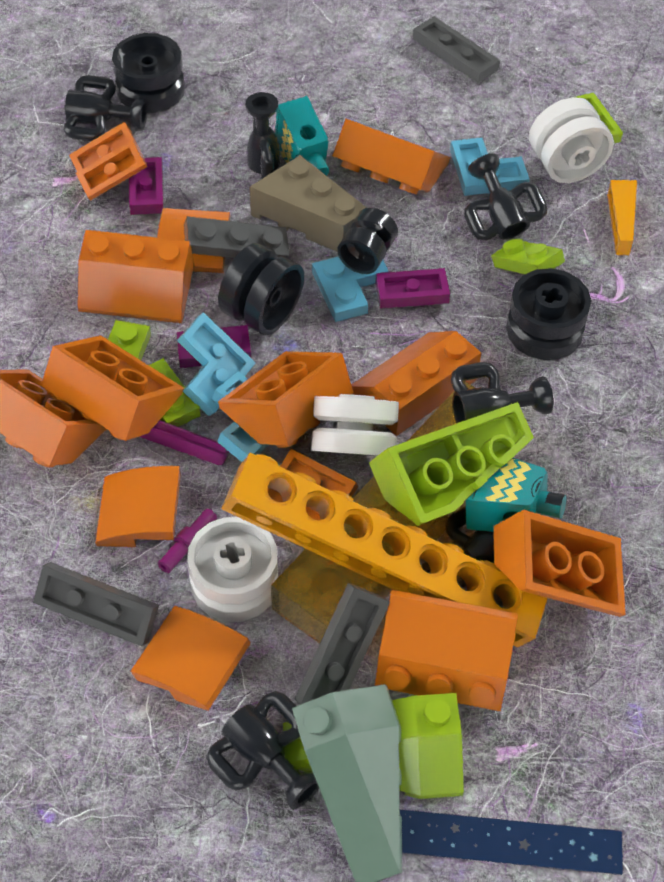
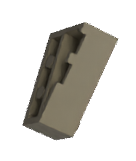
M301 155L250 186L251 216L258 219L264 216L278 222V227H286L287 230L293 228L305 233L306 239L336 252L338 245L350 229L359 212L367 208Z

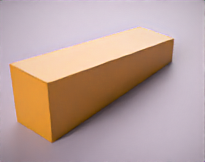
M610 180L607 198L616 255H630L634 238L637 180Z

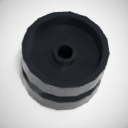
M141 33L129 36L115 47L112 55V64L116 76L117 96L123 105L132 106V103L138 98H146L147 113H157L168 110L178 104L184 96L185 89L184 74L182 72V51L178 43L170 37L158 33Z
M252 243L246 246L228 267L220 285L218 306L224 314L237 321H245L249 328L262 335H271L287 321L295 309L304 285V270L298 263L286 257H278L275 251L261 244Z
M553 268L536 269L524 274L515 283L511 296L510 311L506 325L509 340L517 350L536 359L556 360L573 354L581 345L591 305L588 288L574 275Z

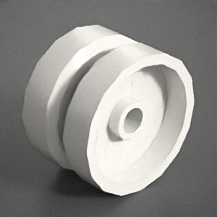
M576 97L559 100L547 107L535 119L530 128L528 138L532 149L537 157L541 159L547 173L558 183H573L594 174L606 163L612 154L614 146L611 132L605 123L600 120L592 104L584 98Z
M339 394V397L315 396L313 416L322 421H335L337 426L336 429L317 428L313 430L311 451L379 455L387 448L395 446L397 437L390 432L373 431V424L392 425L398 422L399 402L376 400L374 396Z
M224 517L208 523L195 534L188 547L190 585L197 605L208 616L224 622H244L259 616L272 605L278 592V550L269 531L239 517Z

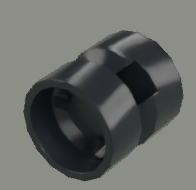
M365 208L361 210L337 247V254L342 263L352 271L360 274L375 272L398 235L396 222L389 214L380 209Z

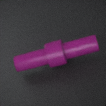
M205 509L190 527L185 526L175 536L173 540L174 545L158 561V567L163 572L170 573L183 557L188 554V547L195 534L208 523L217 520V515L212 510Z

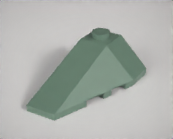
M384 684L332 692L293 707L292 711L305 753L355 882H379L401 874L402 817L400 816L399 785H401L399 743H401V726L388 687Z

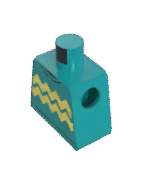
M308 96L278 104L275 134L279 142L280 155L287 164L301 155L327 176L330 172L326 164L329 141Z
M512 458L496 471L483 486L465 500L466 528L493 532V526L522 510L561 519L565 511L567 498L564 494L547 491L548 472L545 468Z

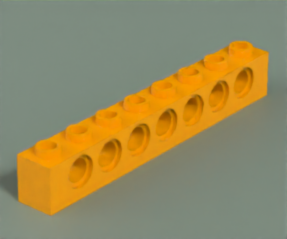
M249 453L239 466L222 505V510L393 590L518 613L513 646L518 648L536 639L548 598L521 591L494 563L485 560L478 561L465 555L464 551L454 544L440 543L427 537L428 535L424 530L415 526H404L392 520L385 511L377 508L368 509L354 502L353 498L345 492L338 490L330 491L316 484V481L307 474L290 472L278 466V463L269 456ZM267 489L277 490L281 494L283 502H276L271 499ZM306 506L316 509L320 515V520L312 519L307 514ZM344 524H349L356 530L357 538H353L346 533ZM382 541L392 546L394 556L384 551ZM419 558L429 564L431 574L422 569ZM457 576L465 581L467 591L458 585ZM494 593L501 598L503 608L495 602Z

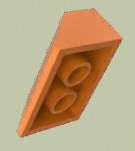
M346 118L332 155L342 160L341 167L358 173L360 167L371 171L370 178L387 184L390 178L401 182L399 189L415 195L418 194L419 189L428 192L432 189L451 158Z
M85 230L78 260V311L182 324L194 267L190 241Z
M457 331L429 332L352 383L354 392L352 395L374 396L376 400L399 402L398 422L392 425H385L392 433L398 436L453 397L455 391L451 384L452 371L462 365L479 363L481 352ZM477 379L466 380L463 382L466 385V387H468Z
M101 335L53 346L41 386L52 392L57 400L70 404L79 410L83 417L99 423L108 429L113 437L124 441L148 434L182 395L184 387Z
M285 351L219 400L218 404L224 413L259 444L287 448L296 444L298 438L309 429L320 424V420L313 416L315 396L339 397V394L351 395L354 392L343 353Z
M0 370V433L5 436V441L11 446L24 449L32 454L33 460L36 463L49 468H53L55 465L72 464L107 430L99 423L83 417L81 412L70 404L57 400L52 392L41 386L43 379L30 370Z
M522 510L493 526L494 565L521 591L618 617L626 615L621 538L527 510Z
M391 590L374 686L385 684L388 690L413 695L456 693L459 704L501 712L518 613Z

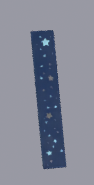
M400 809V816L402 817V853L616 875L623 874L621 831Z

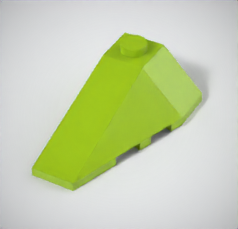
M516 402L389 447L371 460L369 465L384 500L419 526L457 510L470 495L483 486L496 471L509 462L534 436L519 403Z
M456 693L417 695L392 700L401 726V743H399L401 785H399V791L405 792V796L417 799L463 796L462 730ZM289 722L283 723V731L292 727ZM301 737L284 747L285 757L297 770L313 772Z

